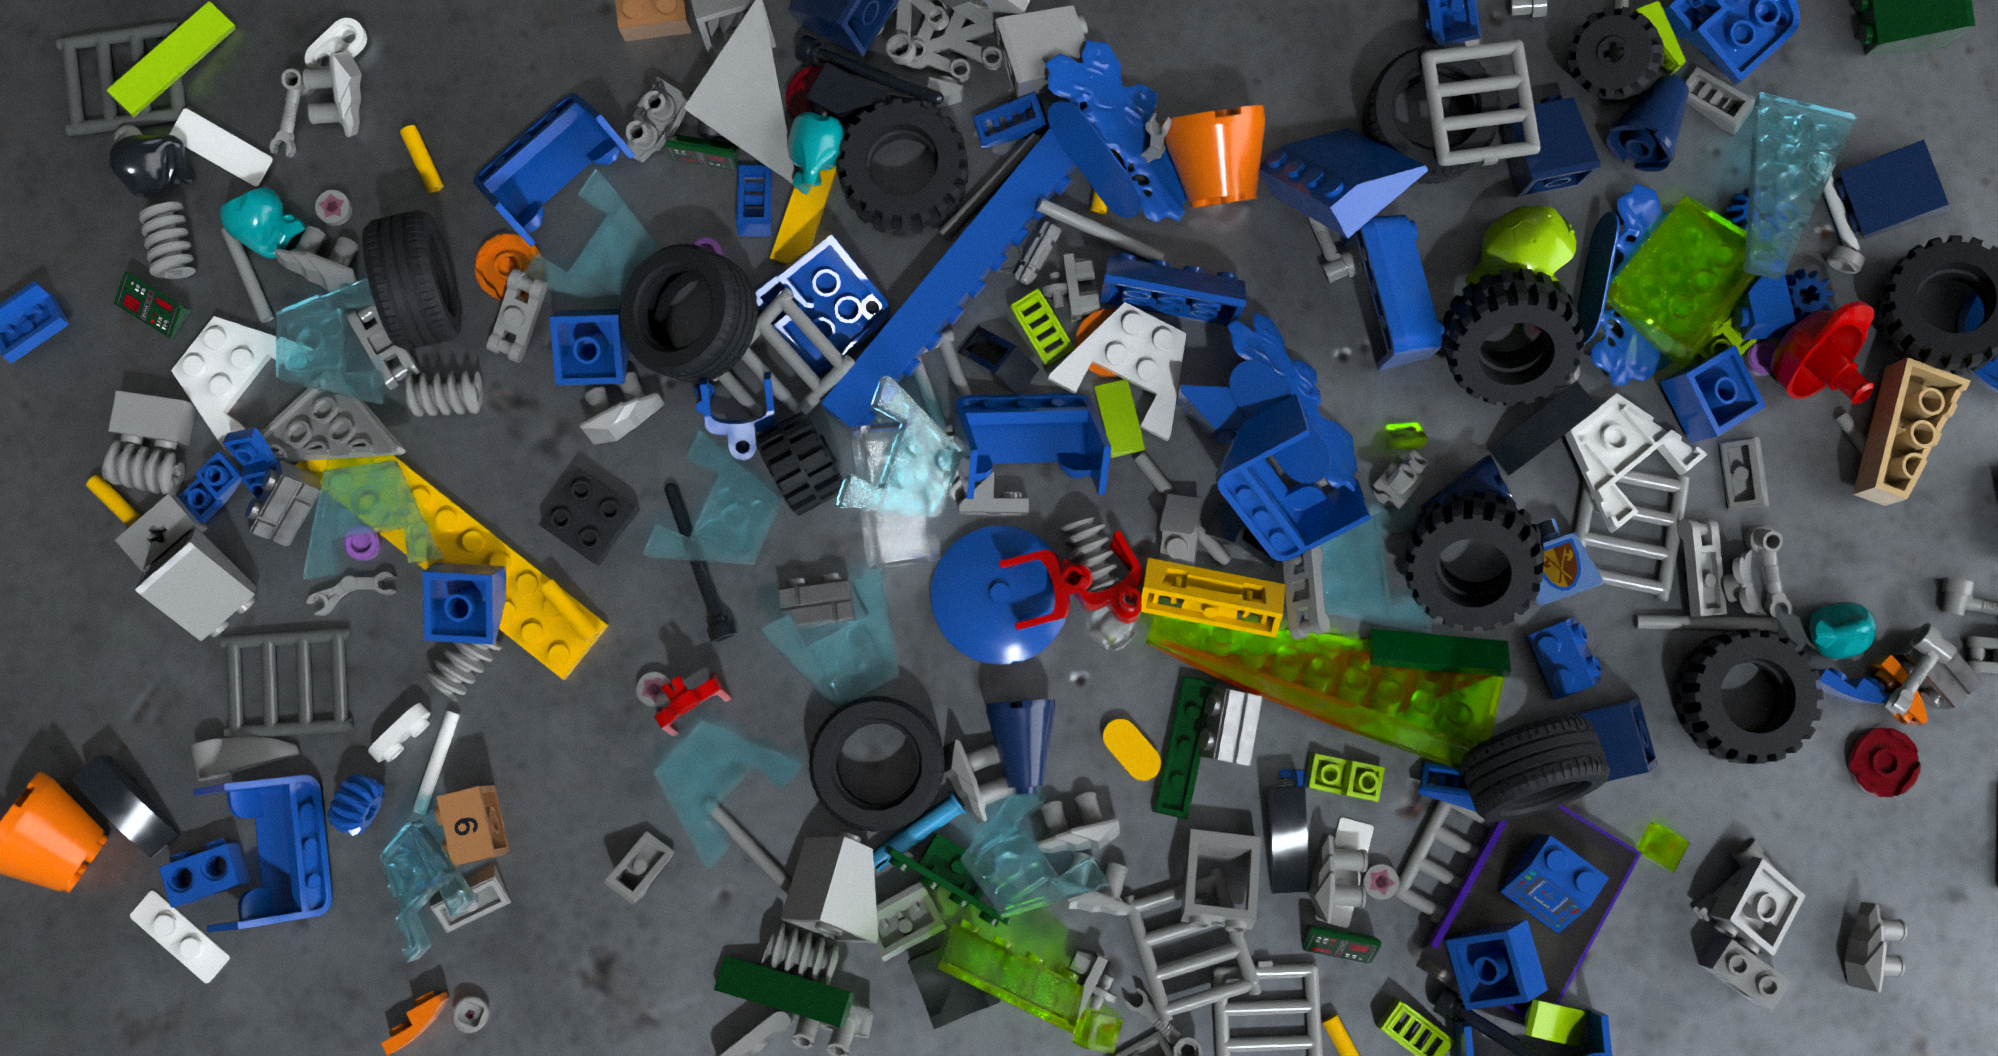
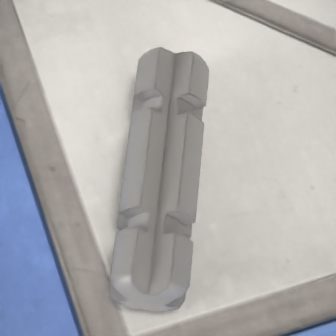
M1045 221L1038 231L1040 234L1039 238H1034L1022 259L1025 262L1024 265H1019L1014 274V278L1021 284L1026 286L1032 285L1037 276L1035 271H1040L1053 248L1051 243H1056L1061 234V229L1051 222Z

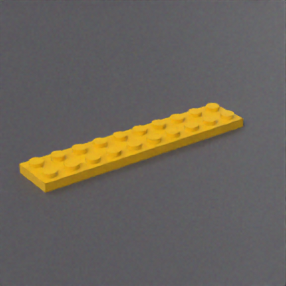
M395 455L298 461L295 465L299 469L317 474L320 477L321 487L424 570L437 562L505 566L506 602L499 629L562 680H566L609 626L561 588L599 631L594 638L585 643L539 591L545 583L551 580L549 577Z

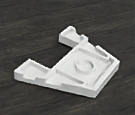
M1124 302L1050 373L1048 380L1076 394L1091 363L1102 367L1156 396L1140 428L1168 441L1172 431L1186 333Z
M213 316L171 371L227 455L234 458L222 442L227 433L247 428L231 417L228 412L269 359L272 357L293 374L301 377L319 353L311 347Z
M1618 393L1565 434L1603 520L1611 533L1639 512L1616 486L1615 482L1654 450L1657 449L1680 476L1707 456L1705 451L1699 447L1693 449L1681 441L1682 436L1671 430L1668 432L1654 423V417Z

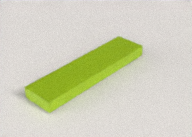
M208 1L106 90L107 93L134 118L236 29L235 25Z

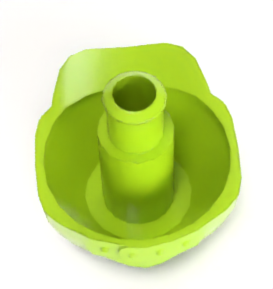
M1521 206L1509 211L1485 230L1481 246V262L1466 276V285L1470 282L1474 284L1480 282L1479 277L1490 273L1493 276L1500 274V270L1511 268V272H1519L1520 268L1531 269L1533 275L1542 272L1551 276L1552 282L1558 281L1554 274L1555 271L1570 261L1576 252L1577 240L1574 234L1575 231L1571 228L1572 225L1564 217L1560 216L1556 209L1550 206Z

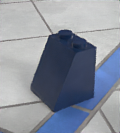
M792 0L788 10L800 26L863 57L899 0Z
M1554 95L1544 98L1540 104L1534 105L1541 146L1540 151L1535 155L1507 158L1516 198L1583 185L1601 167L1574 97L1562 99L1561 95ZM1519 103L1512 104L1507 109L1519 108ZM1522 122L1500 124L1504 144L1525 142Z
M1924 139L1840 171L1842 180L1836 182L1842 201L1850 199L1854 209L1853 213L1848 214L1854 233L1862 231L1865 239L1949 211L1948 200Z
M1639 696L1573 713L1585 717L1593 724L1610 767L1606 782L1647 773L1658 765Z

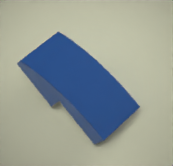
M256 427L227 433L222 443L243 466L240 471L244 476L242 482L259 499L264 491L261 486L266 473L270 469L275 471L279 463L270 446Z
M218 451L195 473L197 479L178 497L200 523L208 522L232 496L244 476L223 451Z
M1834 668L1818 669L1821 679L1815 681L1816 687L1835 697L1862 704H1885L1886 700L1890 697L1889 694L1884 692L1885 686L1874 678L1868 676L1866 678H1852L1847 683V676Z

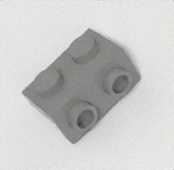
M922 882L907 884L899 889L897 894L885 901H876L879 937L877 943L874 944L884 962L947 928L929 891Z

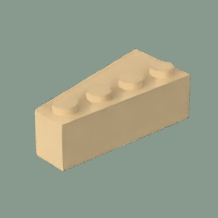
M1909 357L1886 366L1853 495L1883 506L1908 499L1928 462L1926 458L1930 450L1939 442L1942 436L1940 432L1948 418L1953 416L1958 406L1956 402L1961 393L1967 390L1971 380L1933 368Z

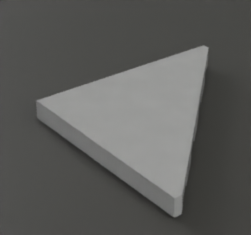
M754 0L683 106V109L793 184L795 170L794 164L788 155L789 138L763 0Z
M333 366L260 432L278 462L402 455L406 452L348 381Z

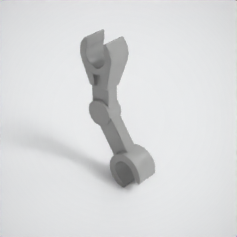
M1156 112L1152 113L1145 125L1147 132L1151 135L1150 146L1144 149L1141 156L1145 157L1148 163L1162 157L1166 150L1164 138L1172 125L1170 117H1167L1163 125L1158 124L1155 120Z
M380 572L376 577L345 576L334 587L311 594L306 603L313 604L322 598L324 600V607L314 613V615L325 616L332 611L343 596L355 590H376L383 595H393L397 590H384L382 588V581L387 577L397 578V576L389 572Z

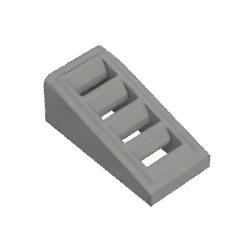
M1697 66L1685 80L1689 88L1687 104L1732 135L1737 133L1754 108V98ZM1701 81L1705 85L1696 96L1691 92ZM1710 90H1714L1716 93L1709 102L1704 101ZM1724 97L1728 101L1720 110L1716 106ZM1735 105L1739 110L1732 117L1728 113Z

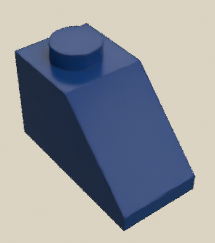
M1774 260L1735 308L1734 322L1740 328L1742 340L1783 338L1785 333L1796 323L1781 260Z

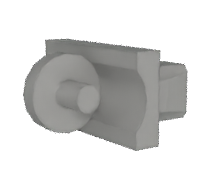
M1074 253L1064 254L1062 264L1065 283H1061L1059 272L1050 273L1051 285L1042 287V294L1044 297H1053L1054 308L1064 307L1063 295L1067 294L1071 322L1081 321L1082 315L1090 314L1100 309L1097 290L1079 293L1078 281L1095 279L1093 259L1088 258L1074 259Z
M1412 450L1405 459L1398 454L1373 484L1375 498L1383 505L1396 506L1400 509L1424 479V476L1420 473L1429 464L1427 460L1415 450Z
M1079 950L1075 951L1068 967L1084 977L1079 987L1061 980L1054 993V998L1068 1008L1067 1010L1070 1015L1079 1019L1092 993L1095 995L1089 1006L1099 1011L1104 999L1112 1003L1115 1002L1117 996L1109 991L1114 978L1105 974L1100 985H1097L1108 962L1105 956L1097 952L1095 955Z

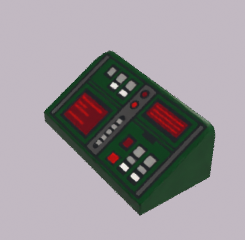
M674 134L666 141L665 147L672 160L730 170L738 168L740 147L735 144Z
M125 272L121 279L114 301L115 305L172 340L191 312L186 307L128 272Z
M1309 924L1306 925L1302 947L1307 952L1369 964L1376 957L1382 942L1373 936Z

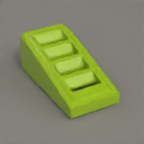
M1656 1L1634 10L1646 16L1657 28L1664 45L1662 67L1669 75L1676 73L1686 60L1661 3Z
M1039 288L1010 305L1011 314L1046 368L1075 350ZM1037 303L1040 308L1024 317L1022 312ZM1045 315L1047 321L1031 329L1029 324ZM1052 327L1055 332L1039 342L1037 336ZM1060 339L1062 345L1046 354L1044 348Z
M1397 997L1376 1025V1027L1415 1056H1427L1425 1053L1436 1037L1443 1041L1432 1056H1445L1455 1040ZM1405 1012L1409 1017L1396 1033L1392 1029ZM1416 1020L1420 1025L1407 1041L1403 1037ZM1428 1029L1431 1033L1419 1049L1416 1048L1414 1045L1423 1032Z

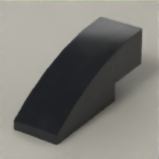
M1576 381L1486 450L1504 473L1510 476L1590 416L1599 407L1579 382Z
M110 755L96 756L71 778L96 808L149 857L154 858L181 835L137 781H131Z
M1305 786L1266 788L1269 821L1267 823L1271 892L1272 894L1308 892V832Z

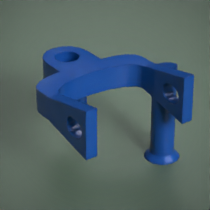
M771 371L764 372L767 409L761 415L753 418L726 420L715 417L711 412L710 403L715 394V389L708 382V377L701 379L694 389L695 396L697 397L696 410L704 414L705 428L712 434L727 435L729 451L738 460H747L754 456L757 448L756 432L765 431L775 423ZM746 441L748 443L745 445V447H742V444L738 442Z

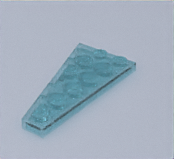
M1762 92L1756 97L1753 116L1744 272L1777 280L1785 273L1799 243L1798 240L1812 216L1811 213L1814 206L1822 195L1837 163L1836 160L1845 146L1851 128L1856 123L1859 115Z

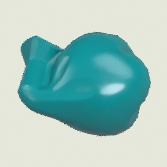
M803 112L794 118L789 133L788 155L796 166L802 168L795 174L793 179V186L802 194L807 195L812 187L820 186L822 182L820 171L834 168L836 161L841 157L839 147L841 141H844V129L837 118L822 116L812 112Z
M267 187L249 191L220 206V220L226 232L244 246L268 259L277 258L275 250H285L290 240L306 229L300 218L296 219L290 213L284 214L283 203L280 197Z
M1850 601L1832 603L1818 608L1810 616L1809 629L1813 644L1823 656L1828 658L1843 659L1857 656L1871 646L1876 636L1877 628L1873 614L1866 607Z

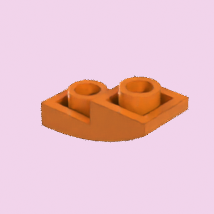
M1891 654L1877 656L1868 665L1876 673L1874 678L1882 683L1886 689L1893 690L1889 694L1890 696L1897 688L1902 686L1909 676ZM1918 690L1914 694L1910 708L1903 716L1898 712L1896 715L1891 713L1896 720L1904 725H1924L1928 721L1926 709Z
M432 990L414 1000L416 1007L406 1012L412 1026L409 1021L396 1026L388 1031L391 1038L381 1043L387 1056L411 1043L435 1021L450 998L447 991L436 996Z

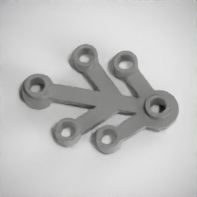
M899 0L894 10L897 8L896 35L891 37L886 44L887 54L894 63L898 65L909 64L916 55V46L910 38L912 5L926 16L927 22L934 30H942L949 23V16L942 7L935 6L929 0ZM937 15H942L939 21L933 22ZM883 25V27L881 28V30H880V32L878 33V35L882 33V31H883V29H884V25ZM908 49L904 54L899 55L902 50Z
M929 0L934 5L941 6L947 13L946 5L941 0ZM954 11L944 35L931 39L934 29L931 28L925 17L917 36L910 37L915 46L921 48L923 52L920 56H915L913 61L905 66L912 70H921L930 66L951 75L958 82H964L971 75L968 61L965 59L951 61L936 54L950 49L983 63L984 67L988 70H996L1002 65L1001 51L996 47L985 49L968 42L995 32L996 22L983 27L976 23L963 27L967 18ZM937 15L933 22L939 21L942 15ZM908 49L902 50L900 55L904 54ZM990 54H995L999 59L995 63H989L986 57ZM958 66H964L967 69L963 75H957L954 70Z

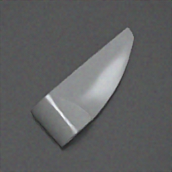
M259 736L212 739L190 746L198 781L224 777L300 754L295 744Z

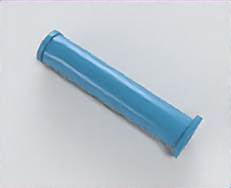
M952 791L948 792L950 796L873 850L874 867L878 872L890 864L888 861L891 855L884 851L887 845L904 854L960 813L963 815L967 813Z

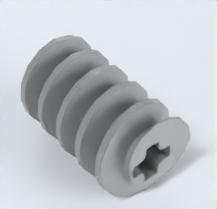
M159 203L147 207L139 213V220L144 224L142 225L141 232L146 237L143 243L145 248L149 250L146 258L148 262L152 263L148 269L154 277L181 279L190 277L196 272L195 268L184 266L194 259L192 255L182 254V251L191 248V244L187 241H179L180 238L189 234L187 229L177 228L178 225L186 222L184 216L174 215L175 212L181 211L184 208L181 203Z
M467 370L462 371L459 381L456 380L453 371H448L446 381L442 380L440 372L434 373L432 382H429L426 373L420 374L419 383H415L412 373H407L405 379L406 402L415 416H423L425 412L430 416H435L439 413V410L443 415H450L453 409L457 414H464L467 408L470 413H478L480 411L483 400V388L478 370L475 373L474 380H470Z
M115 440L105 455L102 476L105 481L115 485L123 484L128 488L136 487L141 491L149 490L154 494L163 493L166 496L168 493L176 495L179 492L186 470L183 462L176 464L177 458L175 453L169 452L163 460V452L159 449H155L150 456V450L146 446H142L137 452L135 444L128 443L123 448V443L120 440Z
M1095 517L1076 521L1061 527L1062 533L1072 534L1064 541L1065 546L1076 547V549L1068 554L1069 559L1080 560L1078 564H1084L1092 571L1093 582L1086 590L1087 592L1105 589L1121 581L1120 577L1109 576V572L1115 569L1117 565L1116 563H1105V559L1112 555L1113 551L1101 549V546L1109 541V537L1097 535V532L1105 527V523H1094L1093 519Z
M497 640L493 645L453 642L457 648L456 651L446 648L443 650L448 661L443 662L437 659L434 661L439 672L426 671L425 675L433 686L450 699L458 702L454 693L464 695L467 692L463 682L473 684L476 681L472 671L482 673L485 670L480 659L488 662L494 659L489 648L497 651L503 648Z
M781 922L770 937L761 963L771 955V966L773 968H776L784 960L785 972L789 973L797 965L798 977L803 978L810 970L812 981L817 982L823 975L825 976V984L829 985L840 958L838 943L834 942L826 950L824 937H821L813 945L812 933L807 932L800 940L798 939L797 927H794L787 935L785 934V923Z

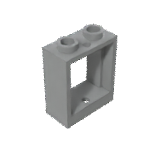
M1190 829L1186 841L1181 908L1182 922H1189V926L1200 929L1210 928L1211 925L1225 926L1226 931L1243 933L1246 932V929H1252L1257 918L1261 837ZM1198 855L1248 860L1245 910L1194 904Z

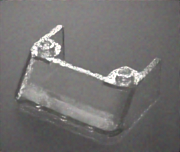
M906 421L853 427L851 435L865 552L869 568L872 570L941 560L938 533H932L931 528L927 526L918 457L921 456L922 448H927L925 423L921 421Z

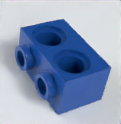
M219 839L204 844V852L192 855L191 850L181 852L169 857L171 863L158 867L170 907L184 906L250 883L251 880L239 842L226 844L225 839ZM219 857H222L226 862V870L222 875L217 872L215 867L216 860ZM186 868L190 870L193 877L189 886H186L182 880V873Z

